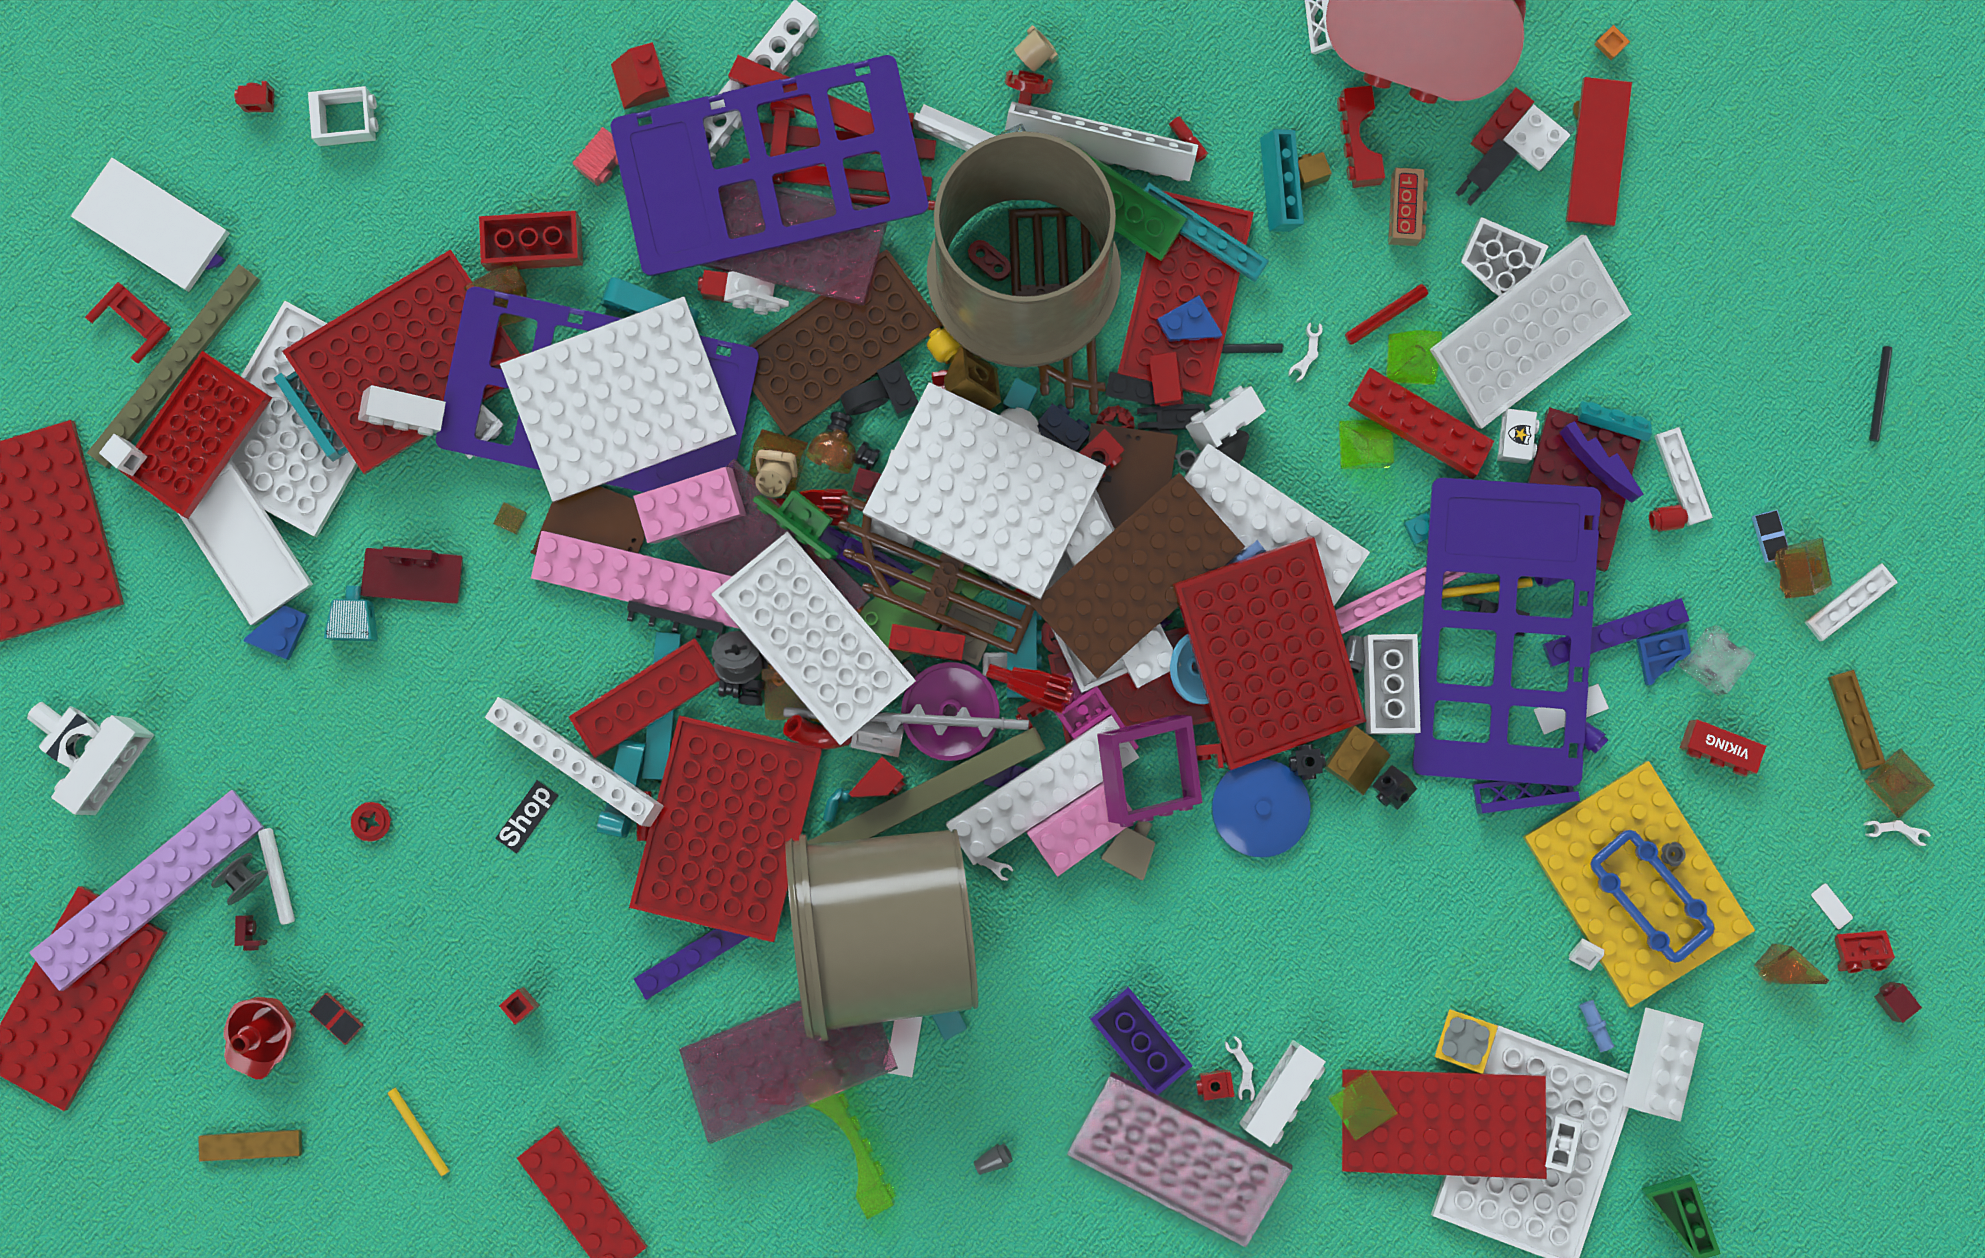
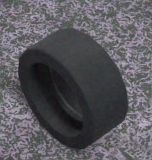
M875 380L845 391L840 399L846 414L853 416L869 412L888 402L889 396L882 381Z

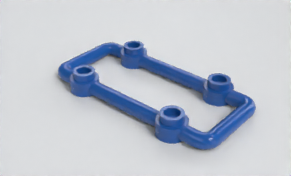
M1625 830L1591 860V869L1599 878L1598 886L1603 892L1612 893L1648 936L1647 944L1652 950L1661 951L1671 962H1680L1714 933V923L1706 914L1707 906L1702 900L1693 899L1657 856L1658 848L1653 842L1644 841L1633 830ZM1628 840H1631L1636 846V856L1642 861H1649L1684 902L1686 915L1689 918L1698 919L1704 926L1702 931L1676 953L1669 946V936L1665 932L1656 931L1620 889L1621 881L1616 874L1607 873L1601 866L1603 861Z

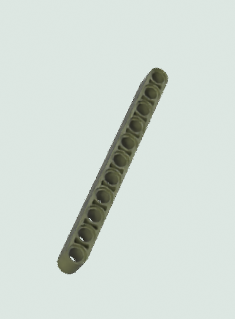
M1033 727L809 840L808 844L872 838L1044 751L1046 747L1036 727Z

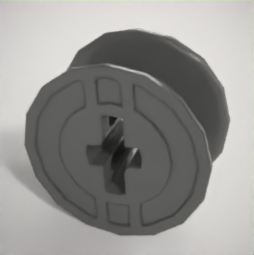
M742 631L728 632L720 636L713 644L712 657L715 660L714 669L721 680L731 684H742L753 680L760 674L763 667L760 652Z
M252 853L242 855L229 864L211 884L212 888H218L226 883L234 891L227 900L228 905H232L246 897L261 884L268 874L267 870H261L253 874L246 867L253 857Z

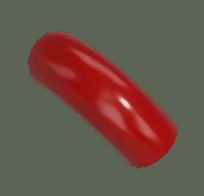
M800 715L790 717L783 727L785 736L807 747L835 749L847 746L852 741L851 736L842 745H839L823 725L811 723Z

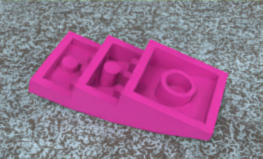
M1070 671L1064 675L1074 680L1071 689L1074 691V696L1071 704H1066L1065 711L1062 714L1054 713L1073 740L1111 715L1120 728L1125 727L1097 686L1081 693L1072 672ZM1134 740L1129 741L1134 750L1139 748Z

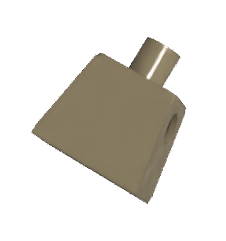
M1138 820L1133 830L1129 828L1122 830L1116 835L1100 859L1143 881L1155 846L1154 841L1146 838L1152 824Z

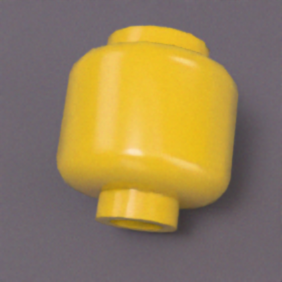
M938 327L929 334L930 339L927 342V349L937 362L950 364L962 345L945 328L941 329Z

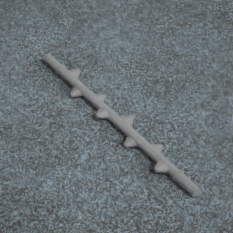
M916 704L910 714L879 712L869 721L886 722L891 732H896L901 723L933 725L937 735H943L948 726L978 727L983 737H988L993 728L1001 730H1029V720L1005 719V717H1002V719L971 717L966 707H962L956 716L925 715L920 704ZM784 707V717L800 715L803 718H808V720H811V718L817 719L808 708Z

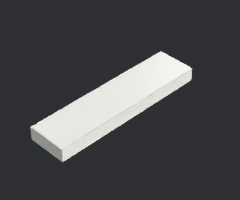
M1680 427L1655 435L1656 443L1679 505L1687 511V526L1713 518Z
M1883 563L1879 564L1804 623L1819 641H1823L1898 582Z

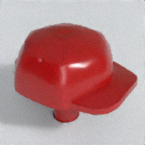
M254 997L233 1005L223 1034L226 1041L225 1061L232 1069L256 1080L263 1079L269 1075L276 1063H279L286 1056L293 1042L297 1025L293 1016L282 1002L275 998Z

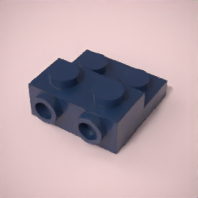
M1052 403L1038 420L1039 424L1037 427L1042 436L1078 452L1089 438V426L1079 418L1075 421L1068 416L1070 411L1062 404L1056 406Z

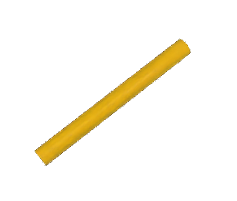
M1532 578L1518 579L1517 589L1532 587ZM1499 581L1446 588L1442 590V599L1499 591Z
M394 1088L387 1093L440 1176L442 1177L450 1170L398 1090Z

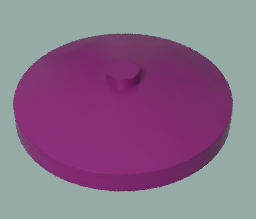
M954 662L936 664L920 672L914 678L916 680L915 683L907 688L901 706V713L910 714L915 705L920 704L925 715L956 716L962 707H966L971 717L1000 718L999 700L990 681L976 669ZM903 723L908 738L921 752L944 761L963 760L977 754L986 747L997 728H993L988 737H983L978 727L948 726L943 735H937L933 725Z

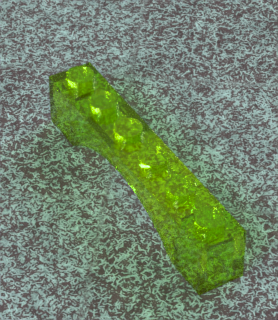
M825 1067L799 1081L798 1086L809 1107L821 1111L831 1118L843 1130L850 1141L858 1167V1186L855 1197L866 1219H869L893 1206L896 1193L891 1183H885L882 1177L885 1172L879 1160L874 1161L870 1154L873 1152V1148L867 1137L865 1139L862 1138L859 1132L862 1129L856 1115L851 1117L847 1109L850 1103L844 1093H839L836 1087L839 1082L832 1070L828 1072Z

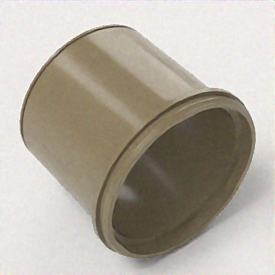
M1027 131L1011 132L991 137L973 146L961 155L946 173L935 201V238L928 257L927 285L930 300L939 321L959 344L973 354L987 361L1011 367L1047 365L1069 357L1085 347L1097 336L1109 320L1118 298L1121 279L1120 259L1114 241L1115 204L1110 186L1104 174L1086 153L1070 142L1049 134ZM1009 200H1038L1056 205L1081 221L1097 243L1100 255L1091 268L1070 285L1048 294L1022 297L1001 294L973 281L955 264L948 250L960 228L983 209Z
M956 829L952 831L943 830L808 844L807 836L804 834L799 835V840L797 841L790 839L786 842V867L801 1007L807 1038L814 1040L815 1037L821 1036L822 1041H829V1030L970 1010L972 1007L974 1009L978 1008V986L972 924L961 846Z

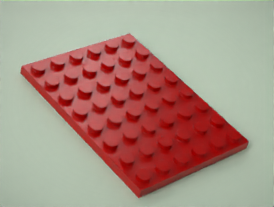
M451 249L282 350L364 475L424 439L427 435L419 434L418 430L408 429L405 431L395 429L389 425H375L358 420L363 391L372 385L439 401L444 400L465 295L469 288L475 287ZM500 323L498 324L491 362L521 355ZM496 386L485 389L482 402L505 388Z
M68 420L0 441V642L124 605L75 422Z
M1310 536L1173 584L1228 769H1236L1366 722L1314 537Z
M679 715L657 801L664 807L649 829L629 908L775 943L788 891L785 844L790 839L794 841L799 840V835H802L823 750Z

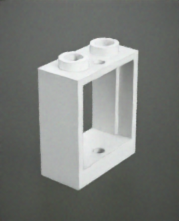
M366 86L308 92L311 137L318 146L376 140L375 132H378L379 128L373 109H376L377 103L375 95L371 94ZM363 101L365 130L327 132L325 105Z

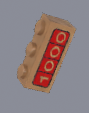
M1395 168L1391 175L1389 245L1417 246L1421 239L1425 237L1426 225L1422 224V215L1425 216L1427 202L1423 201V192L1427 191L1428 179L1424 178V169Z

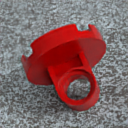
M1009 70L1006 72L1005 77L1006 85L1020 91L1018 100L1020 104L1031 106L1033 94H1049L1052 90L1053 81L1050 78L1047 79V82L1044 81V75L1019 70L1018 75H1013V70Z

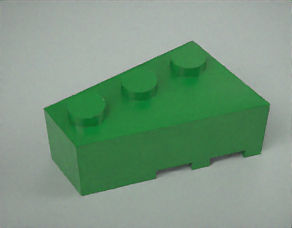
M1690 1174L1641 1188L1693 1258H1709L1721 1254L1697 1184Z

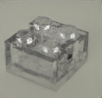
M1718 625L1706 628L1691 648V653L1682 660L1679 667L1719 696L1728 694L1756 657V654L1744 645L1737 647L1728 640L1729 634Z

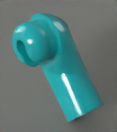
M838 788L830 796L826 803L824 820L829 822L835 821L839 803L843 802L846 804L850 800L849 790Z

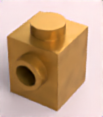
M1324 152L1315 155L1308 153L1298 158L1301 190L1329 180L1332 173Z

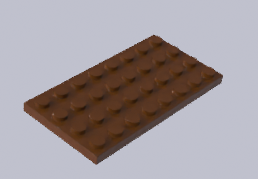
M886 249L750 345L759 354L752 391L788 438L839 402L841 395L845 391L870 380L877 375V370L894 363L929 338V334L938 327L943 328V325Z
M1179 472L1046 590L1041 599L1037 598L1031 606L1094 677L1098 679L1179 606L1173 586L1174 583L1223 567L1245 548V545Z

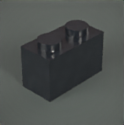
M896 361L877 370L878 378L885 387L898 420L912 414L919 402L900 362Z

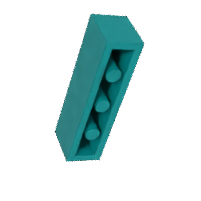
M1273 129L1260 138L1269 231L1290 232L1304 224L1295 130Z
M1007 599V614L1021 619L1026 606ZM1036 610L1033 613L1017 655L1007 651L1008 670L1012 671L1014 667L1032 670L1041 669V654H1037V644H1041V630H1037V620H1041V616ZM1007 625V641L1011 642L1016 628ZM1007 687V699H1028Z

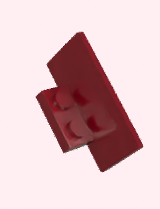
M383 546V549L366 548L361 596L458 604L463 557L461 555L438 554L433 550L387 546Z

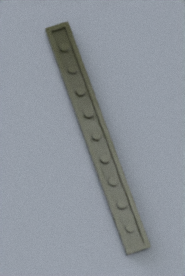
M240 264L237 265L88 450L87 454L104 467L110 469L112 464L99 454L113 434L131 443L184 377L201 351L208 347L261 281L259 278Z

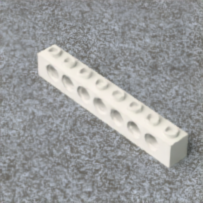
M793 0L747 59L761 65L771 66L770 69L784 74L790 65V60L794 56L797 57L802 52L807 39L813 38L819 29L817 15L797 0ZM794 28L800 30L799 33L796 35H791L788 33L791 29ZM781 46L785 48V50L782 53L774 52L775 48ZM730 79L718 94L744 88L745 86ZM724 100L710 103L711 109L725 107ZM739 111L704 119L706 136L712 139L708 144L712 163L720 147L724 148L729 143L730 135L733 131L742 127L743 123ZM720 119L726 120L723 126L718 127L715 125Z
M498 697L485 716L494 725L639 825L651 827L664 807L512 701Z

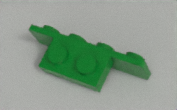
M792 490L780 508L764 495L754 497L753 501L758 504L756 506L758 510L766 515L771 514L777 519L776 523L785 530L790 529L796 534L795 538L805 545H811L815 549L816 555L824 560L836 558L838 553L820 540L833 519L799 492Z

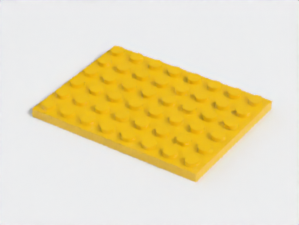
M1649 761L1644 762L1523 836V839L1586 940L1604 949V956L1600 959V963L1626 1005L1630 1008L1755 931ZM1625 830H1633L1644 841L1653 842L1658 848L1657 856L1661 861V849L1666 843L1677 842L1685 850L1686 856L1680 865L1670 866V864H1665L1664 862L1663 864L1693 899H1700L1706 904V914L1714 923L1715 929L1714 933L1680 962H1671L1661 951L1652 950L1647 944L1648 936L1612 893L1603 892L1598 886L1599 878L1591 869V860ZM1628 840L1603 861L1601 866L1607 873H1613L1619 877L1621 881L1620 889L1656 931L1665 932L1669 936V946L1676 953L1702 931L1704 926L1698 919H1692L1686 915L1684 902L1649 861H1642L1636 856V846L1631 840Z

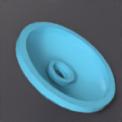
M1187 634L1177 643L1170 661L1171 680L1176 691L1185 700L1196 704H1208Z

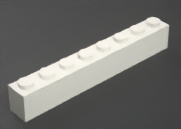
M1016 102L1011 103L1004 132L1005 134L1027 131L1049 134L1072 142L1105 164H1118L1130 170L1148 171L1156 176L1165 175L1177 181H1190L1198 148L1196 144Z

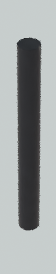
M1223 344L1221 354L1282 353L1283 344Z
M1889 346L1882 347L1869 441L1878 442L1880 439L1893 349Z

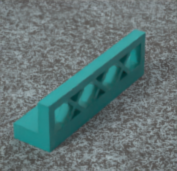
M296 371L287 377L283 373L278 374L274 377V380L326 456L334 462L349 451L345 446L338 451L334 447V436L337 433L333 427L332 430L321 428L320 420L322 415H324L321 409L313 410L308 409L306 406L308 396H311L307 388L305 387V391L297 390L291 384L292 381L299 377ZM299 394H303V395H304V396H303V400L301 399V397L299 396Z

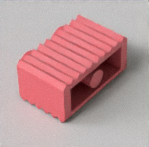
M602 127L579 156L576 157V160L573 161L576 170L596 186L606 183L612 176L611 171L618 164L612 134Z

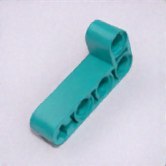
M611 277L607 282L600 305L616 312L624 310L635 315L673 300L624 280ZM689 307L696 325L700 312Z
M625 740L619 744L614 772L639 788L644 766L646 743ZM606 803L605 811H601L598 819L597 833L627 838L632 819L609 803Z

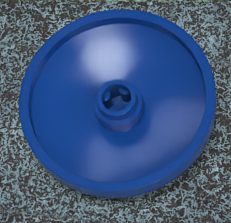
M1261 759L1226 772L1215 788L1211 805L1213 822L1221 838L1234 850L1252 857H1271L1293 847L1303 836L1308 826L1311 810L1307 789L1299 776H1295V772L1290 771V768L1282 763L1269 759Z

